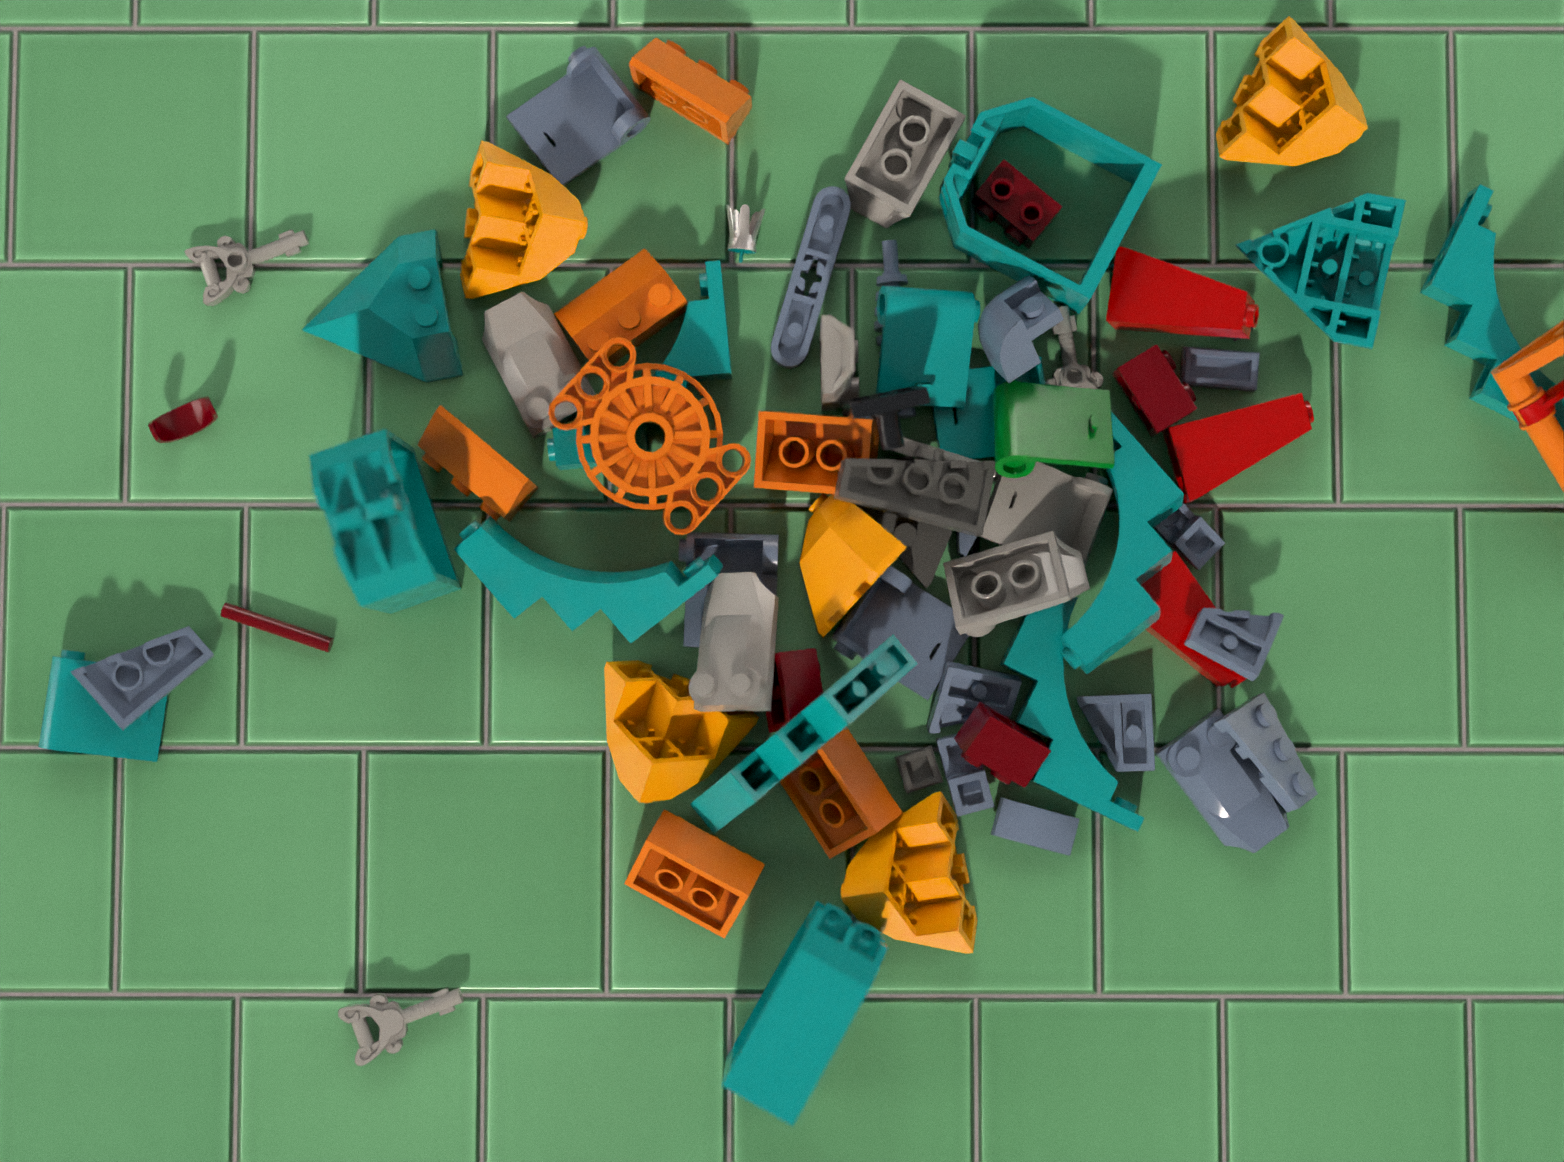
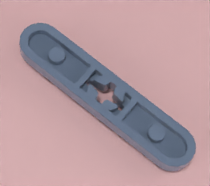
M830 186L823 188L814 199L771 342L772 358L777 365L785 369L799 367L808 356L848 222L851 201L848 194L838 187ZM818 260L816 275L822 280L820 283L814 282L812 287H810L808 297L804 296L805 279L800 277L801 273L808 274L813 261Z

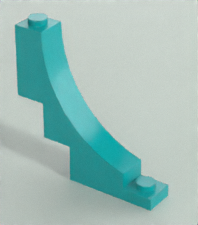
M1479 184L1467 194L1420 293L1460 312L1444 346L1485 365L1469 399L1520 423L1513 411L1508 410L1507 405L1509 402L1491 374V371L1496 366L1521 350V347L1510 331L1497 295L1494 276L1496 233L1481 226L1491 212L1492 205L1488 202L1494 190ZM1539 369L1529 373L1537 387L1548 390L1556 385ZM1563 398L1554 404L1556 407L1554 415L1564 430Z
M720 260L705 262L706 273L699 274L701 296H708L709 299L688 301L685 318L677 340L662 363L684 371L698 382L732 379ZM657 371L653 375V377H663L674 381L676 376L664 371ZM683 380L681 385L688 390V383ZM647 422L642 423L636 429L635 441L639 448L649 452L646 424L655 423ZM590 425L583 427L582 436L590 435ZM552 428L553 438L547 439L549 461H555L559 470L583 468L579 460L576 444L577 429L564 431ZM583 444L584 455L589 467H596L590 444Z
M1112 411L1115 465L1113 469L1106 468V472L1113 487L1118 507L1119 537L1116 554L1110 573L1090 608L1076 624L1061 636L1062 646L1064 647L1061 650V654L1073 669H1077L1080 666L1086 675L1160 619L1161 608L1141 585L1172 560V550L1153 528L1183 506L1184 493Z
M491 516L481 525L475 519L459 533V536L462 538L461 542L454 548V551L514 619L541 597L546 600L572 631L601 609L630 644L718 577L723 567L719 559L712 554L704 561L701 557L696 558L682 572L672 561L650 568L625 572H599L574 568L548 559L524 546L508 534Z
M1074 597L1070 601L1024 615L1000 665L1034 681L1015 722L1048 738L1046 745L1051 752L1031 781L1138 832L1145 818L1135 813L1138 806L1120 797H1116L1114 803L1110 801L1119 782L1101 765L1090 751L1079 732L1068 702L1064 681V661L1061 650L1064 649L1061 636L1067 632L1070 616L1078 598Z
M891 635L805 709L690 803L691 807L711 831L716 833L754 804L781 779L805 762L827 741L851 724L918 663L894 635Z

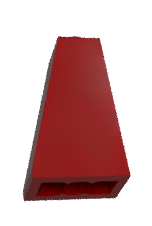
M1118 247L1106 321L1115 330L1250 339L1251 328H1256L1258 324L1259 306L1255 304L1254 299L1248 292L1132 249Z
M1302 393L1172 426L1162 432L1176 484L1184 493L1183 503L1187 504L1198 499L1312 430L1311 423L1314 421L1313 410L1310 403L1304 401Z
M1176 551L1172 552L1171 562L1141 585L1161 608L1160 619L1149 626L1146 631L1215 686H1226L1228 684L1233 688L1247 678L1184 645L1198 612L1202 608H1217Z

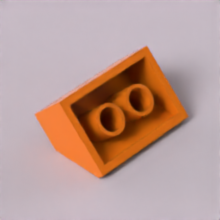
M655 37L631 58L629 67L634 87L728 145L752 109V97L748 95L749 90L744 85L733 79L727 82L717 76V70L703 60H699L696 63L685 56L686 51L673 41L667 40L664 43Z
M644 248L554 313V315L589 361L611 338H625L635 348L685 313L688 303L666 271ZM613 346L607 352L608 361L613 365L627 355L628 351L623 346Z
M440 405L435 410L418 443V446L426 452L422 459L438 473L443 467L454 476L450 483L467 497L473 492L481 498L483 502L479 507L495 521L502 516L510 522L539 487L443 406Z
M771 410L759 411L754 488L834 494L842 460L846 458L877 459L879 432L876 418L862 417L850 419L837 415Z
M847 727L779 781L829 859L878 833L903 813Z
M664 809L646 839L624 884L725 939L754 888L765 864Z

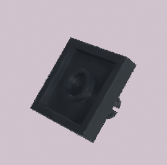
M910 386L840 401L844 417L850 419L867 416L876 417L883 451L905 446L898 412L905 408L930 403L928 388L920 386Z

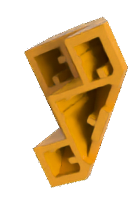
M1288 16L1261 41L1255 53L1259 61L1252 76L1249 74L1244 75L1232 99L1237 106L1232 116L1221 122L1215 135L1219 156L1224 160L1298 166L1340 153L1349 144L1356 142L1363 132L1368 129L1363 107L1341 72L1296 21Z
M481 140L471 169L469 187H472L475 205L474 209H467L464 238L471 240L465 257L461 260L460 270L465 298L469 299L541 280L574 254L579 239H584L588 229V219L584 216L579 199L554 176L490 142Z
M823 493L808 509L813 515L808 520L799 561L816 630L822 638L828 634L906 549L904 544L857 505L834 499V494L828 497Z
M631 660L611 661L605 664L607 743L619 781L639 803L671 800L708 778L757 724L759 717L753 711L700 712L695 710L694 700L689 694L691 679L677 674H673L672 679L655 674L651 669L652 665Z
M941 791L934 792L902 813L878 833L869 837L847 866L845 881L841 885L840 894L844 905L848 906L858 921L874 927L895 940L968 954L974 952L978 920L975 905L971 906L965 896L963 884L970 883L965 855L964 853L957 854L955 840L956 833L959 830L957 815Z

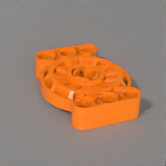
M611 338L553 399L548 411L550 421L559 430L569 431L577 429L576 444L579 460L587 477L600 492L613 501L633 509H664L662 519L665 527L677 535L689 534L745 475L751 464L750 453L740 444L731 443L722 446L723 430L720 414L712 397L697 380L684 371L664 364L643 363L635 365L636 351L633 344L625 338ZM617 345L623 346L629 353V361L620 367L612 365L607 358L608 350ZM651 370L664 371L676 376L674 381L663 377L651 376ZM642 371V377L633 378V372ZM588 374L598 375L603 381L602 391L596 395L586 394L581 388L583 377ZM683 380L693 386L703 399L698 401L689 390L681 385ZM569 402L576 407L577 417L572 423L563 424L555 418V409L560 403ZM708 405L713 416L715 430L709 429L708 418L703 410V407ZM650 422L661 426L664 435L661 448L653 452H647L639 448L635 441V431L642 423ZM590 425V435L582 436L583 427ZM716 438L715 448L709 449L710 439ZM583 444H590L592 456L597 465L593 469H590L587 463ZM728 450H735L742 457V465L735 472H729L722 464V457ZM602 473L609 482L618 487L616 494L606 489L595 476ZM703 478H709L716 484V494L710 500H702L696 493V485ZM626 492L638 496H648V504L634 503L623 499V496ZM666 495L665 502L657 503V496ZM679 506L687 508L691 514L690 523L681 529L675 528L670 522L672 510Z

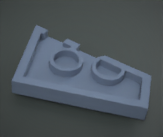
M187 626L148 641L138 647L106 657L104 660L70 672L123 731L212 659L214 654L197 634Z
M1264 692L1250 698L1213 723L1221 733L1228 731L1237 742L1235 750L1242 759L1250 758L1259 769V779L1286 812L1299 809L1318 794L1313 786L1312 778L1306 772L1295 751L1293 742L1288 738L1277 717L1275 708L1270 704Z

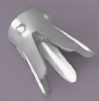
M726 205L730 230L727 250L740 253L739 262L742 263L743 254L756 253V237L765 209L755 212L749 224L750 209L748 205H742L740 213L736 209L731 212L730 206Z

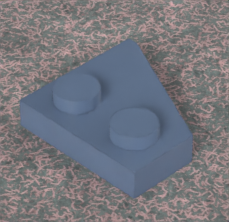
M1202 608L1193 622L1184 645L1254 681L1260 674L1284 615L1273 612L1269 616L1250 615V611L1244 610L1225 612L1222 609Z
M946 661L926 726L928 732L935 734L940 733V728L960 723L964 725L979 702L986 704L1006 717L1011 716L1022 683L1020 677Z
M1151 694L1077 697V703L1116 772L1155 771Z

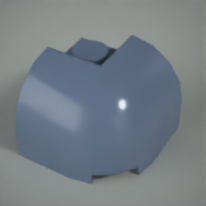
M1030 275L1025 276L996 295L984 308L978 322L979 341L991 366L1010 383L1041 363L1032 340L1064 319L1060 309L1040 291L1037 281Z

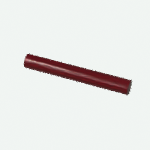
M227 602L221 610V617L328 653L334 642V638Z

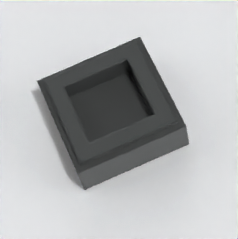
M931 745L895 757L907 794L943 782Z

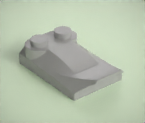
M900 79L845 177L851 201L850 209L884 228H889L894 223L910 217L950 145L955 140L966 115Z
M520 292L484 312L485 325L482 341L512 396L522 419L525 421L533 438L536 439L552 431V428H556L549 418V406L582 367L549 305L531 298L525 292ZM584 376L581 380L582 390L588 395H596L588 378ZM569 402L560 403L555 409V418L560 423L565 424L577 417V409Z
M821 315V411H836L838 408H841L840 401L859 397V377H852V373L855 371V363H858V340H854L853 329L844 325L832 315Z
M1054 531L943 563L956 628L959 634L966 633L973 637H980L990 633L998 623L1070 601L1077 595L1090 589L1081 551L1063 543L1055 535Z
M754 572L719 573L718 577L712 580L705 596L697 672L692 676L689 684V694L694 700L695 710L700 712L771 711L779 598L762 584Z

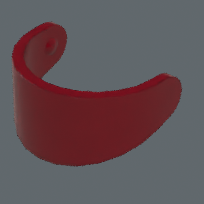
M205 396L158 416L148 423V427L156 442L169 443L189 437L207 428L217 420L218 415L209 396Z

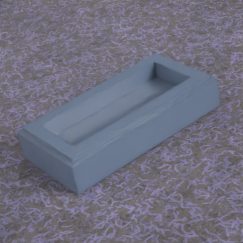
M1184 346L1181 353L1180 382H1186L1190 387L1255 392L1257 390L1260 353Z

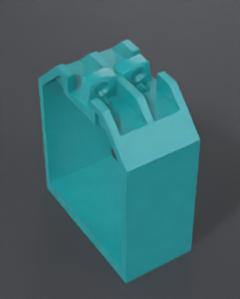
M1029 97L979 113L967 141L959 139L952 152V158L948 166L950 169L944 178V184L938 199L955 249L1017 282L1030 275L1037 281L1040 291L1046 297L1063 306H1069L1070 310L1080 314L1093 296L1162 164L1034 97ZM1025 127L1132 184L1079 284L967 226L960 204L998 134Z
M385 428L309 455L312 487L318 506L324 510L335 542L333 550L338 565L360 607L392 614L462 589L415 450L411 445Z
M817 900L797 930L726 1057L722 1086L789 1125L794 1126L873 984L888 950V945L884 944L886 940L882 937V933L866 923L854 922L839 907L829 902L824 906L822 902Z

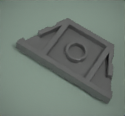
M905 456L894 460L912 461L915 459L912 456ZM857 505L906 546V549L898 558L926 589L934 578L953 530Z

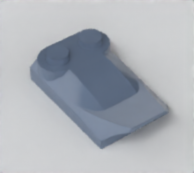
M1215 708L1155 754L1224 846L1238 847L1255 853L1289 828L1285 809L1259 779V769L1250 758L1242 759L1235 750L1237 742L1228 731L1221 733L1213 724L1224 716L1219 708Z

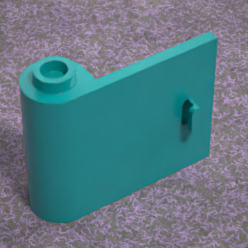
M882 286L880 288L877 299V319L879 324L883 325L876 394L910 386L927 387L930 403L922 406L965 408L974 323H977L981 310L980 302L975 300L973 292Z
M1039 357L1041 363L1016 378L1015 381L1045 384L1042 358ZM992 366L969 369L965 408L932 406L938 448L974 460L995 457L993 391L998 385L1006 382V380ZM953 409L955 410V415H956V422H957L956 426H955V417H954Z
M62 650L61 657L52 656L38 747L49 750L157 762L167 695L122 731L70 672L96 662L85 660V652Z

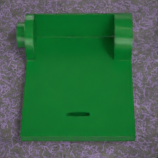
M1015 380L1010 383L1006 381L994 389L995 470L999 475L1007 478L1024 477L1033 471L1036 462L1113 469L1115 462L1110 390L1026 383Z

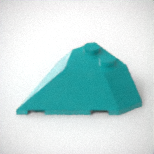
M1366 193L1335 208H1327L1274 229L1269 234L1236 244V247L1333 342L1372 349L1381 314L1379 308L1393 246L1399 234L1406 200Z
M433 229L398 236L322 309L302 331L316 337L318 336L426 383L463 376L458 343L451 332L440 267H443L437 230Z

